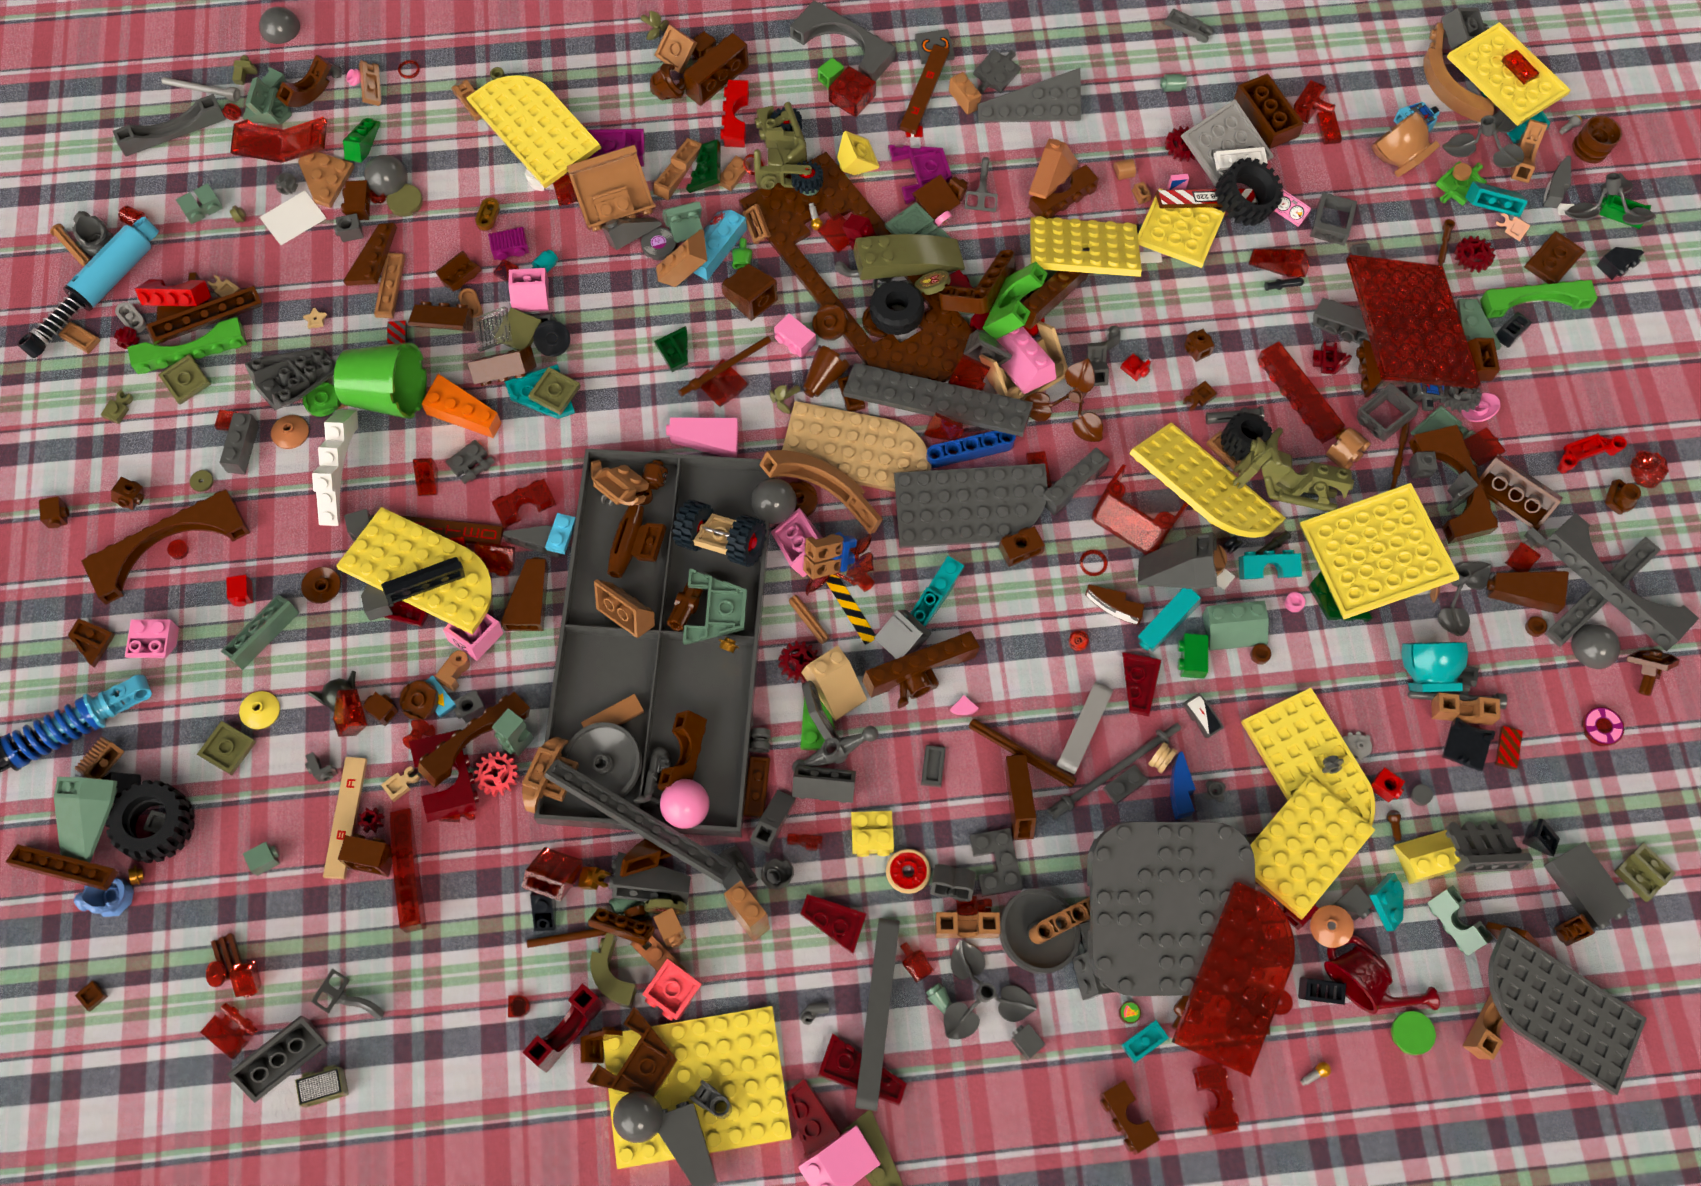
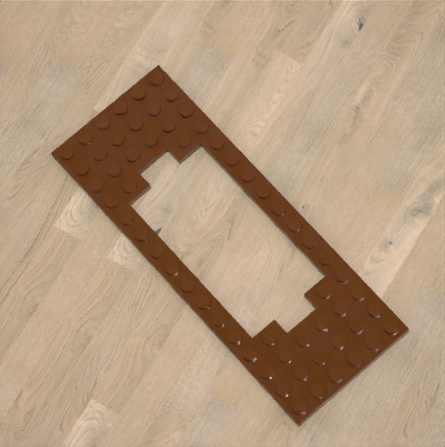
M827 152L810 160L812 164L816 162L817 166L820 165L821 169H823L822 188L820 187V190L815 195L807 196L800 193V190L796 191L795 188L783 187L781 183H777L772 189L760 188L739 200V205L744 211L755 204L760 206L771 235L769 238L766 237V239L820 307L826 304H835L846 312L848 327L843 337L865 365L946 382L979 362L963 354L969 335L974 332L959 312L940 308L938 292L930 295H925L924 292L921 293L924 302L930 308L929 311L924 313L923 319L918 325L921 331L901 343L892 334L873 343L795 245L811 235L810 230L805 225L812 220L809 210L810 203H814V206H816L818 216L826 212L833 221H836L852 212L855 215L869 218L876 236L892 235L886 229L885 222ZM791 174L786 175L785 178L791 179ZM925 274L904 277L915 287V282Z

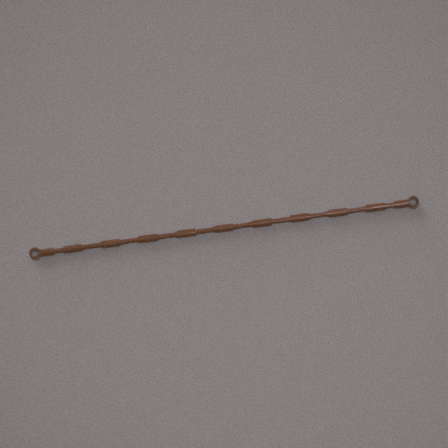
M1447 219L1442 226L1444 230L1443 243L1440 246L1437 272L1434 275L1431 288L1432 295L1427 307L1424 333L1421 335L1418 361L1415 364L1417 366H1423L1422 360L1429 339L1430 322L1433 320L1436 294L1439 291L1442 277L1441 270L1448 249L1447 242L1455 226V222L1451 219ZM1409 422L1401 429L1398 455L1395 458L1392 471L1393 478L1389 490L1396 488L1397 478L1400 476L1404 445L1407 443L1410 429Z

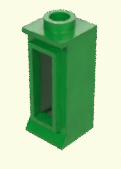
M1608 194L1603 198L1599 215L1638 229L1642 227L1643 224L1631 225L1623 221L1622 216L1626 212L1621 196ZM1625 198L1629 210L1636 207L1651 209L1652 205H1644Z

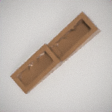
M689 138L686 139L671 157L670 165L654 182V195L669 201L698 156L702 146L701 143Z

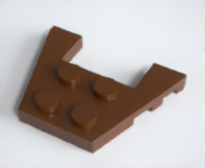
M633 1007L623 1024L642 1037L617 1076L597 1064L587 1082L591 1085L626 1093L643 1091L655 1097L678 1060L640 1012Z

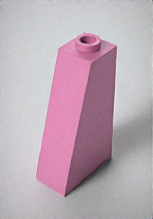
M670 417V425H666V435L670 436L671 443L721 457L737 458V418Z

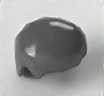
M773 858L766 862L761 869L762 882L768 888L774 890L787 887L794 876V867L787 859L778 860Z

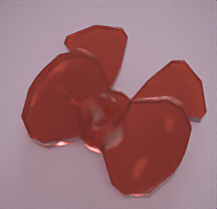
M414 719L411 721V734L403 738V744L410 749L409 741L421 739L423 735L434 736L436 735V729L433 724L429 726L422 719Z

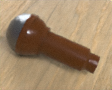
M1390 810L1387 813V820L1391 824L1393 838H1395V842L1401 841L1402 837L1399 824L1401 814L1397 810Z

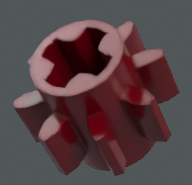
M127 326L116 330L113 337L117 339L116 344L123 349H128L127 347L138 344L140 340L139 337H136L137 331Z
M366 807V811L363 814H359L361 821L358 822V825L364 827L363 831L366 833L369 830L377 833V829L380 826L384 827L381 819H384L385 816L378 814L379 810L376 807L373 811Z

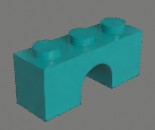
M1283 550V554H1275V551H1263V555H1256V552H1244V556L1238 557L1239 580L1264 578L1263 570L1268 563L1276 567L1278 578L1302 577L1301 553H1295L1294 550Z

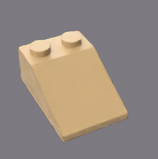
M838 645L806 665L801 672L807 681L810 680L814 683L821 702L835 721L867 700L850 661Z

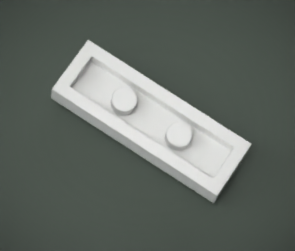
M1265 147L1216 151L1214 153L1217 171L1228 170L1239 159L1243 158L1245 160L1247 157L1251 158L1252 161L1255 158L1259 159L1260 164L1263 162L1267 163Z

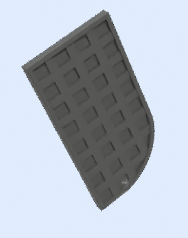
M1045 464L894 473L899 548L1000 542L1006 535L1017 534L1025 527L1031 528L1039 519L1046 505V500L1043 498V493L1048 490Z
M1502 928L1490 956L1488 968L1490 992L1502 1019L1518 1035L1611 1095H1618L1647 1018L1511 929Z

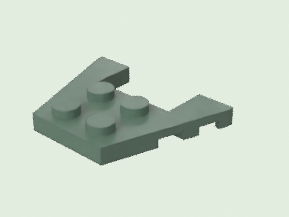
M689 569L688 588L708 589L705 626L684 625L683 645L744 630L747 589L726 581L722 582L710 575L701 574L697 570Z

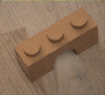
M1439 692L1431 700L1432 719L1453 721L1457 717L1465 723L1493 725L1500 719V699L1479 697L1473 701H1462L1459 699L1458 694Z
M936 912L935 938H999L1000 912H979L977 915L972 916L958 915L957 912Z

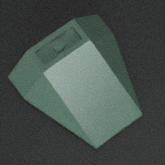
M57 777L54 805L60 855L91 862L117 793V781L83 777Z

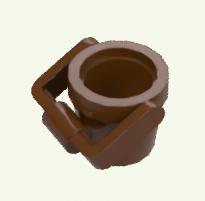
M1621 479L1613 480L1605 503L1614 512L1621 515L1631 511L1636 506L1641 496V490L1635 484H1626Z

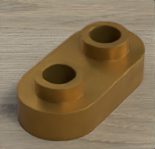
M486 198L480 205L475 218L476 225L480 230L487 231L494 226L500 211L499 203L495 198Z

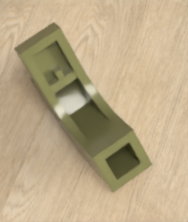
M606 933L605 938H601L599 944L601 953L592 951L590 968L593 980L598 989L610 1001L632 1009L637 986L618 980L613 976L610 962L617 938L613 934Z

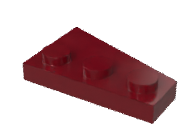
M1122 652L1129 713L1149 717L1161 659Z

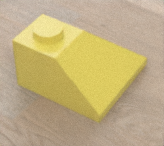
M848 131L843 132L837 156L840 169L852 175L878 169L880 166L869 140Z

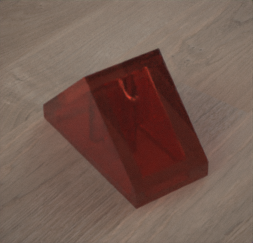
M433 458L413 459L418 496L437 495L438 468Z

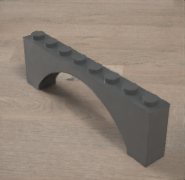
M1577 513L1573 514L1543 545L1665 651L1669 650L1699 618L1684 605L1672 607L1657 604L1634 594L1620 584L1606 570L1595 553L1589 535V527L1591 525Z

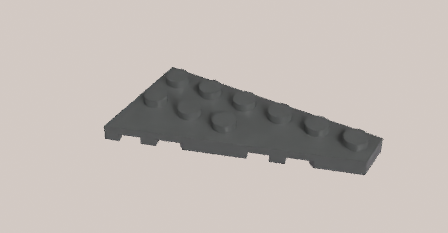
M1080 68L979 103L978 123L1081 121Z

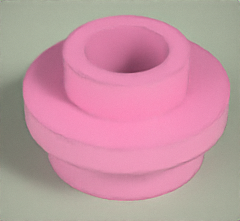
M350 69L347 73L346 80L351 86H356L361 82L360 70Z

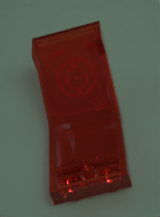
M320 117L284 130L255 125L248 119L235 123L230 153L283 163L324 150L327 120L324 117Z

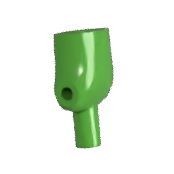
M745 238L740 239L739 248L732 250V267L737 270L747 264L751 265L752 250L746 248L747 240Z

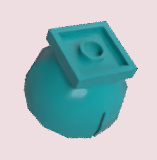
M1467 642L1402 643L1401 658L1403 667L1413 679L1412 683H1408L1409 691H1463V683H1459L1457 679L1467 666Z

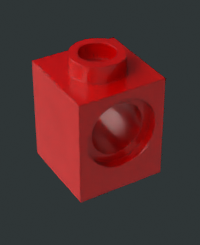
M1384 767L1372 781L1371 787L1374 793L1389 803L1392 799H1398L1404 791L1402 786L1405 781ZM1385 782L1391 785L1392 790L1386 788Z

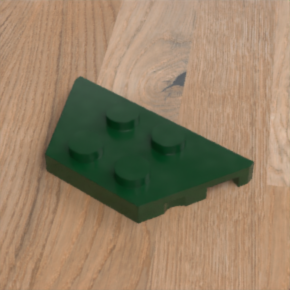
M1320 571L1308 588L1327 620H1343ZM1367 611L1344 619V621L1356 619L1368 622L1372 619V616Z

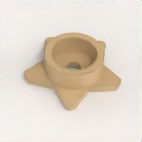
M313 308L310 314L303 316V319L308 321V329L312 327L319 328L324 326V318L327 314L319 313L316 308Z

